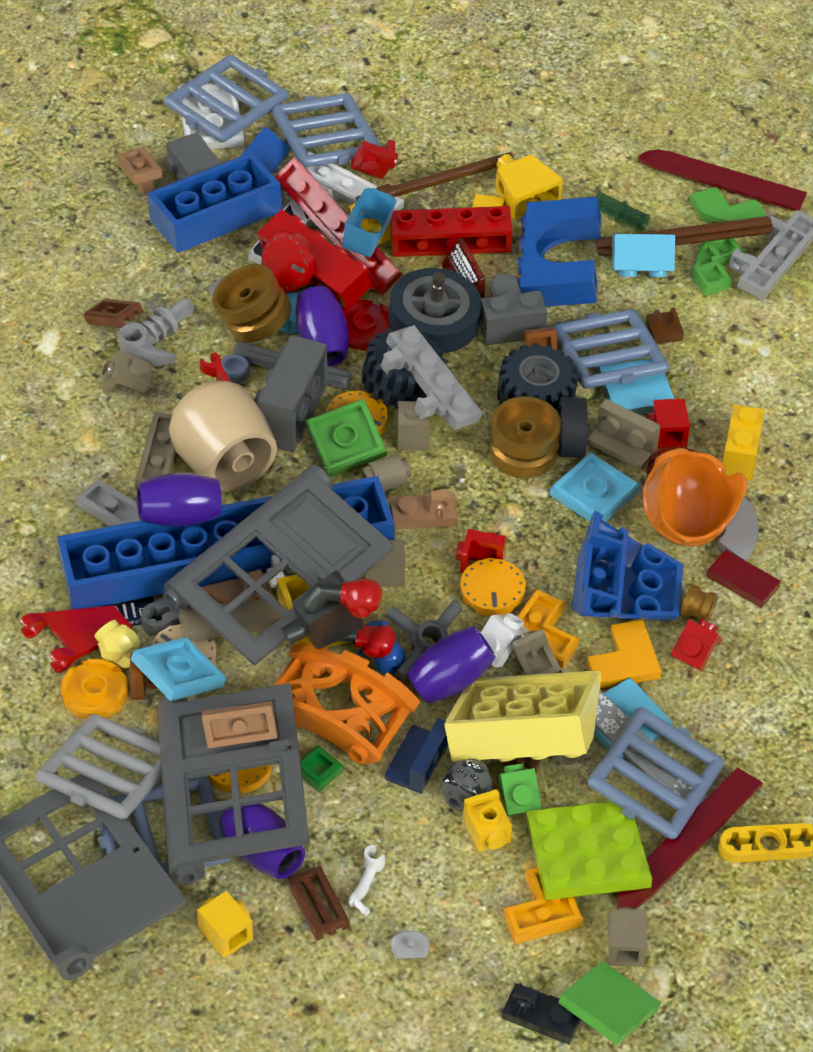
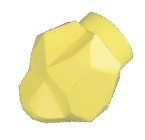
M112 620L99 629L94 637L99 642L98 645L103 659L113 662L123 669H130V654L133 650L140 648L141 641L137 634L128 626L119 625L116 620Z

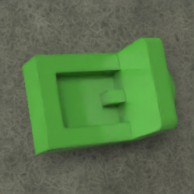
M524 764L503 767L504 773L497 775L496 781L501 786L504 809L507 816L542 809L535 768L525 770Z

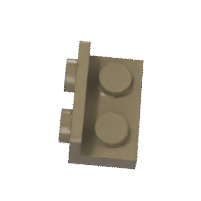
M605 399L599 406L597 428L589 436L588 444L638 469H643L657 451L661 425Z

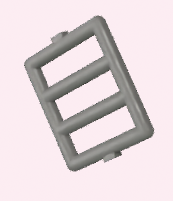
M91 714L40 767L35 774V779L43 785L70 796V801L83 807L84 804H88L123 820L134 811L162 779L161 759L155 765H152L89 736L97 729L160 757V745L158 741L145 736V731L134 726L129 729L97 714ZM79 747L144 776V778L136 784L72 754ZM63 766L128 796L120 804L54 773Z

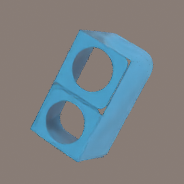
M374 188L364 189L345 222L342 247L371 257L390 223L396 199ZM366 218L375 219L381 224V230L376 233H369L362 229L361 221Z

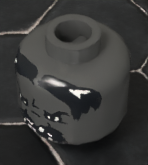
M469 758L456 761L441 783V790L446 803L451 808L461 811L464 807V799L489 792L493 785L490 771L484 763L477 759Z

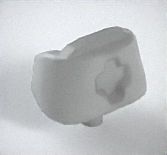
M400 932L394 935L391 940V949L396 960L424 959L429 952V938L422 932Z

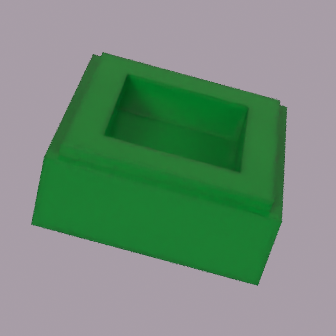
M319 745L300 760L302 779L318 792L343 772V764Z

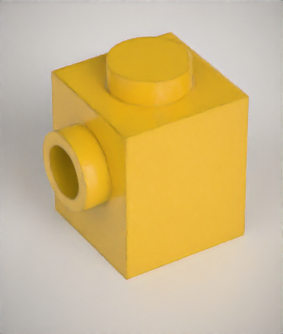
M227 891L217 897L207 899L197 909L199 931L223 958H226L253 940V922L247 907L241 900L235 901Z

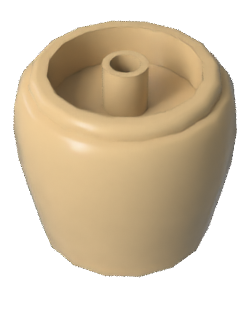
M228 381L205 383L194 388L184 396L173 411L169 433L175 451L196 473L218 479L221 491L241 490L253 484L267 472L274 462L277 453L276 440L262 410L241 385Z

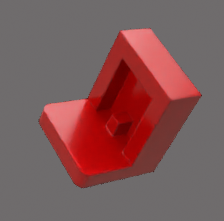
M389 139L384 148L363 141L351 160V169L383 179L388 170L394 169L397 163L398 153L395 152V141Z
M468 529L465 541H459L456 550L455 560L461 561L460 573L466 570L470 561L476 562L488 558L504 560L506 536Z
M700 619L698 624L688 620L670 655L702 672L716 644L720 645L723 640L716 633L718 627L703 619Z

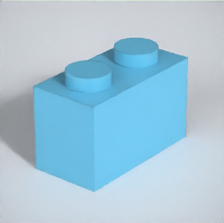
M612 234V270H619V276L637 277V271H649V277H667V271H675V235Z

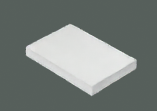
M207 83L201 87L240 114L236 97L215 83ZM192 95L180 101L222 130L232 123ZM182 117L184 136L198 132L210 149L244 146L243 130L226 142L221 143L198 127L195 129L191 128L186 124V119Z

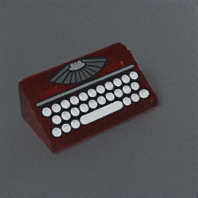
M460 238L443 260L442 268L464 276L477 288L481 298H484L486 278L466 242Z

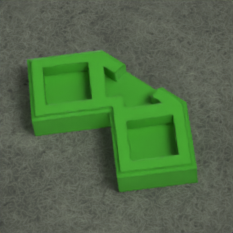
M717 187L690 194L689 202L700 219L708 223L764 217L766 215L756 199L729 206Z
M734 238L703 242L698 258L693 265L691 277L705 296L732 287L733 280L723 266L730 264L731 255L737 248H739L740 252L744 253Z

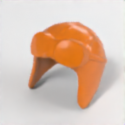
M682 448L670 450L655 459L653 470L646 479L642 496L644 511L652 527L668 541L680 546H701L717 538L734 518L746 493L748 481L742 473H735L731 476L726 474L725 465L710 454L691 452Z

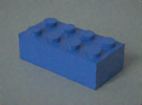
M252 152L147 193L150 221L177 253L277 214L282 209L280 183Z

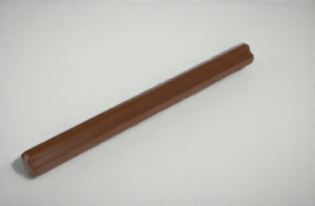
M764 216L634 234L675 235V246L770 234L773 225L771 218ZM612 236L596 239L598 255L612 254Z

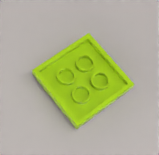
M612 801L526 811V824L545 900L651 888L652 877L635 818L632 821L621 813L623 809Z

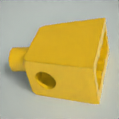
M505 154L497 161L496 191L501 198H505L504 205L510 206L511 217L514 220L521 218L522 215H526L527 202L561 200L563 179L535 156L528 155L514 160L511 155Z

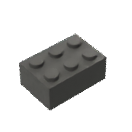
M291 335L286 346L280 347L275 367H271L268 370L265 387L263 390L259 389L256 393L255 402L262 410L269 424L278 449L292 453L295 452L307 428L305 420L312 418L327 388V344Z

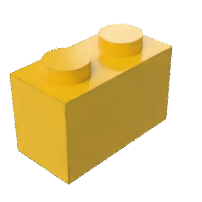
M734 404L723 458L726 474L731 476L735 473H742L747 480L752 481L765 409Z

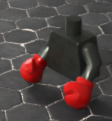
M338 570L329 574L293 601L292 605L297 619L281 628L290 645L297 643L305 637H308L315 649H321L336 641H343L355 644L356 648L362 649V653L371 658H385L391 653L395 643V632L392 627L388 625L378 627L364 625L362 618L368 617L371 612L378 609L382 599L380 584L370 579L345 581Z

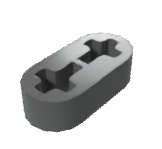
M165 597L146 605L141 611L143 630L151 636H156L169 626L181 624L179 621V610L181 608H173L166 601ZM156 616V618L161 621L157 622L155 619H151V617Z

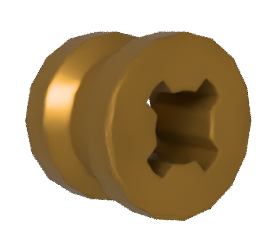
M692 584L684 598L680 614L685 617L692 615L698 621L703 619L709 622L717 604L718 594L714 592L705 593L701 591L699 586Z

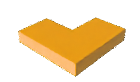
M536 589L517 617L524 622L523 626L528 631L536 632L543 629L559 666L564 668L578 648L580 638L554 627L565 610L566 602Z
M643 620L611 625L610 633L617 652L587 656L589 671H601L600 689L615 687L628 678H631L635 683L661 678V669Z
M538 867L525 870V878L534 900L503 908V916L514 944L583 926V917L574 897L545 900Z

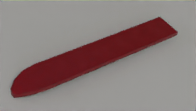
M660 149L648 150L638 157V162L648 167L793 211H800L807 196L805 191L671 151Z
M737 767L695 809L678 837L675 839L666 838L646 858L652 877L651 888L620 891L617 896V909L623 907L637 909L655 895L762 786V782Z

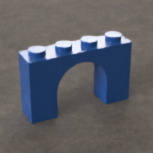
M598 197L527 202L526 215L521 216L524 236H520L519 239L520 251L523 257H518V271L521 278H517L522 293L541 290L546 307L597 303L598 277L594 260L553 262L543 258V256L549 249L560 243L601 239L602 217Z

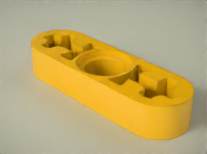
M796 823L731 827L722 833L718 844V852L724 860L732 863L809 858L813 856V825ZM765 836L773 837L778 841L779 848L767 850L761 845L760 839ZM786 836H788V842H791L789 848H786V845H787V837H786ZM800 836H805L807 841H811L809 847L804 846L802 841H798ZM750 838L754 839L753 850H751L752 843L749 844ZM730 840H736V844L741 846L739 851L734 850L733 845H729Z

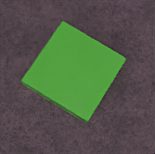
M365 399L305 420L308 432L324 470L329 477L387 456V450Z
M601 961L564 991L558 1003L613 1043L619 1045L658 1011L661 1002Z

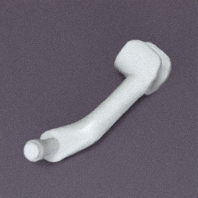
M373 844L365 848L364 866L366 869L360 883L349 898L350 907L355 906L365 916L370 913V909L361 900L367 894L375 873L381 871L385 865V854H382L377 859H372L376 853V846Z

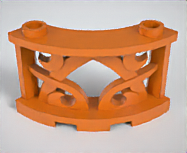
M312 643L294 644L288 653L292 658L273 685L291 683L296 727L311 731L329 740L345 751L351 760L360 765L375 763L381 760L383 757L382 753L408 714L415 711L421 702L406 686L388 672L383 677L368 667L370 661L346 650L341 655L328 651V646L315 649ZM342 681L350 684V693L353 702L357 706L356 708L324 710L314 692V689L330 688ZM360 691H363L368 694H365V701L360 696ZM390 712L392 715L384 725L380 717ZM369 720L379 731V735L373 744L358 733V731H363L368 739L370 738Z

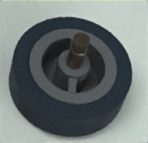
M424 268L412 271L402 276L391 290L388 311L389 327L397 330V328H407L415 325L421 334L424 333L429 336V340H434L438 344L437 348L442 349L443 353L457 351L468 345L478 332L482 308L481 296L477 288L468 279L453 271L440 268Z

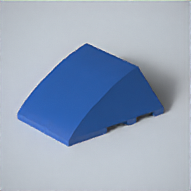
M595 510L577 559L572 609L580 616L610 617L636 621L676 620L680 612L683 564L649 543L642 545L628 536L629 531L622 526L619 530L603 521L604 515Z

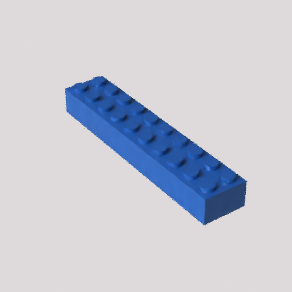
M379 476L333 484V491L388 540H395V523ZM272 496L222 505L220 516L190 526H160L141 520L57 536L59 559L71 609L100 607L163 594L165 592L164 584ZM254 538L230 559L246 573L261 569V572L266 574V569L271 568V556L275 554L261 541ZM222 564L198 585L203 587L231 579H239V577L225 564Z

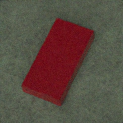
M726 549L707 571L708 578L760 608L780 588L781 583L779 579Z

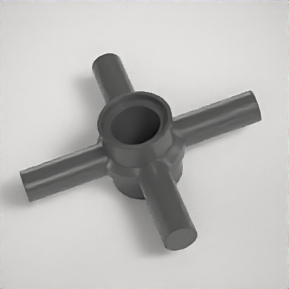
M452 601L437 621L427 620L421 625L417 624L393 605L390 607L385 617L411 635L412 652L395 672L399 679L406 681L409 678L407 672L423 652L433 645L427 643L423 637H429L436 643L448 635L447 628L462 611V606L458 602Z

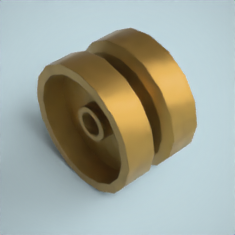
M261 264L245 265L230 272L217 285L212 297L214 308L219 316L225 320L231 334L238 341L247 343L261 341L273 335L287 321L292 308L290 299L279 286L273 272L267 266Z
M522 396L512 398L500 404L492 414L489 454L493 464L502 472L520 478L541 476L551 470L558 459L561 419L557 410L548 402L534 397Z

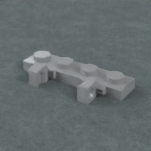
M799 210L788 221H780L769 214L765 215L771 218L773 229L770 234H765L771 242L759 256L755 255L754 257L750 254H744L740 252L739 248L731 255L729 267L741 275L738 288L764 300L813 241V218Z
M415 325L388 334L386 343L392 350L384 353L380 367L387 375L389 370H400L402 368H406L407 371L414 375L416 382L427 396L426 398L419 397L415 404L414 411L420 419L438 413L439 416H443L453 430L480 421L483 414Z

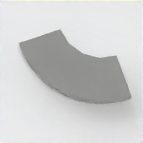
M744 497L736 515L725 527V533L718 542V549L722 552L726 549L748 561L755 550L759 528L756 513L752 505Z

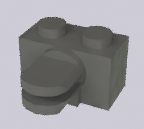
M501 274L493 278L490 291L492 297L481 298L482 308L479 325L485 345L524 341V330L546 328L548 312L541 290L522 293L519 282L514 275Z

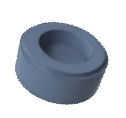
M231 354L221 359L222 367L232 383L240 384L248 379L250 367L245 357Z

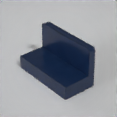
M438 718L431 731L412 725L385 773V780L422 794L448 747L444 725L446 720Z

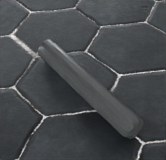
M237 342L233 350V354L245 357L250 364L270 369L271 367L274 368L277 363V351L244 342ZM327 365V385L347 389L351 381V373Z

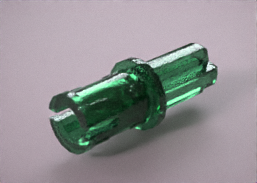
M598 193L595 196L598 197L600 212L613 217L616 223L621 221L638 229L640 232L646 229L643 225H648L651 217L650 214L629 206L627 201L620 202L604 193Z

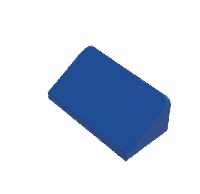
M263 127L241 156L252 152L267 170L273 174L291 151V147L270 129Z

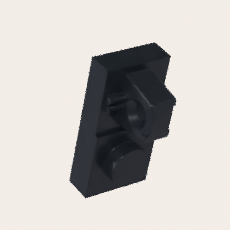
M515 983L501 1015V1019L568 1045L571 1044L581 1022L579 1017L558 1003L560 998L552 995L549 996L539 990L523 986L521 983Z

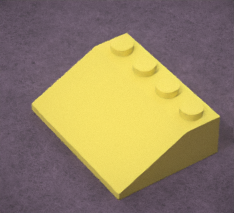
M601 671L478 678L473 684L462 691L444 723L452 761L473 758L479 761L497 759L498 761L506 762L520 757L540 760L555 755L574 758L586 754L594 737Z

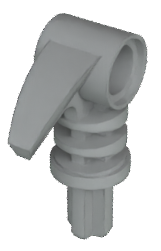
M187 298L181 299L168 309L160 306L154 310L153 314L147 316L146 320H142L139 323H127L119 329L120 351L149 362L154 366L173 364L176 354L153 346L159 340L165 339L167 335L171 336L178 331L177 323L194 312V306L191 304V301Z

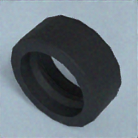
M561 397L558 412L561 419L559 456L584 458L588 433L586 398Z

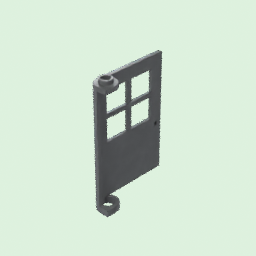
M313 464L164 584L165 592L163 595L166 601L175 609L180 607L186 610L188 607H192L255 666L287 640L281 628L297 619L294 608L287 611L262 588L287 566L310 587H313L336 570H338L345 581L358 580L395 550V545L333 491V483L326 472L318 465ZM254 538L261 541L281 560V562L256 582L230 559ZM222 564H225L249 586L248 589L224 608L198 585ZM254 593H257L282 616L256 638L230 615L231 612Z
M291 683L190 701L186 698L170 701L167 697L159 701L157 704L169 876L175 885L192 884L202 878L205 874L204 862L310 844ZM272 701L278 732L277 738L215 748L207 747L201 716L202 711ZM279 763L282 791L240 798L238 770ZM230 772L232 799L191 806L189 779ZM283 799L286 827L244 834L242 806ZM234 809L236 836L194 843L192 815Z
M81 774L69 780L113 800L99 782ZM53 789L0 819V886L64 980H75L87 973L93 964L94 958L185 906L187 902L127 818L122 820L92 807L98 818L62 838L47 815L70 803L71 797ZM40 820L55 843L18 863L3 840ZM104 825L120 848L83 868L67 845ZM61 850L76 873L39 894L23 870Z

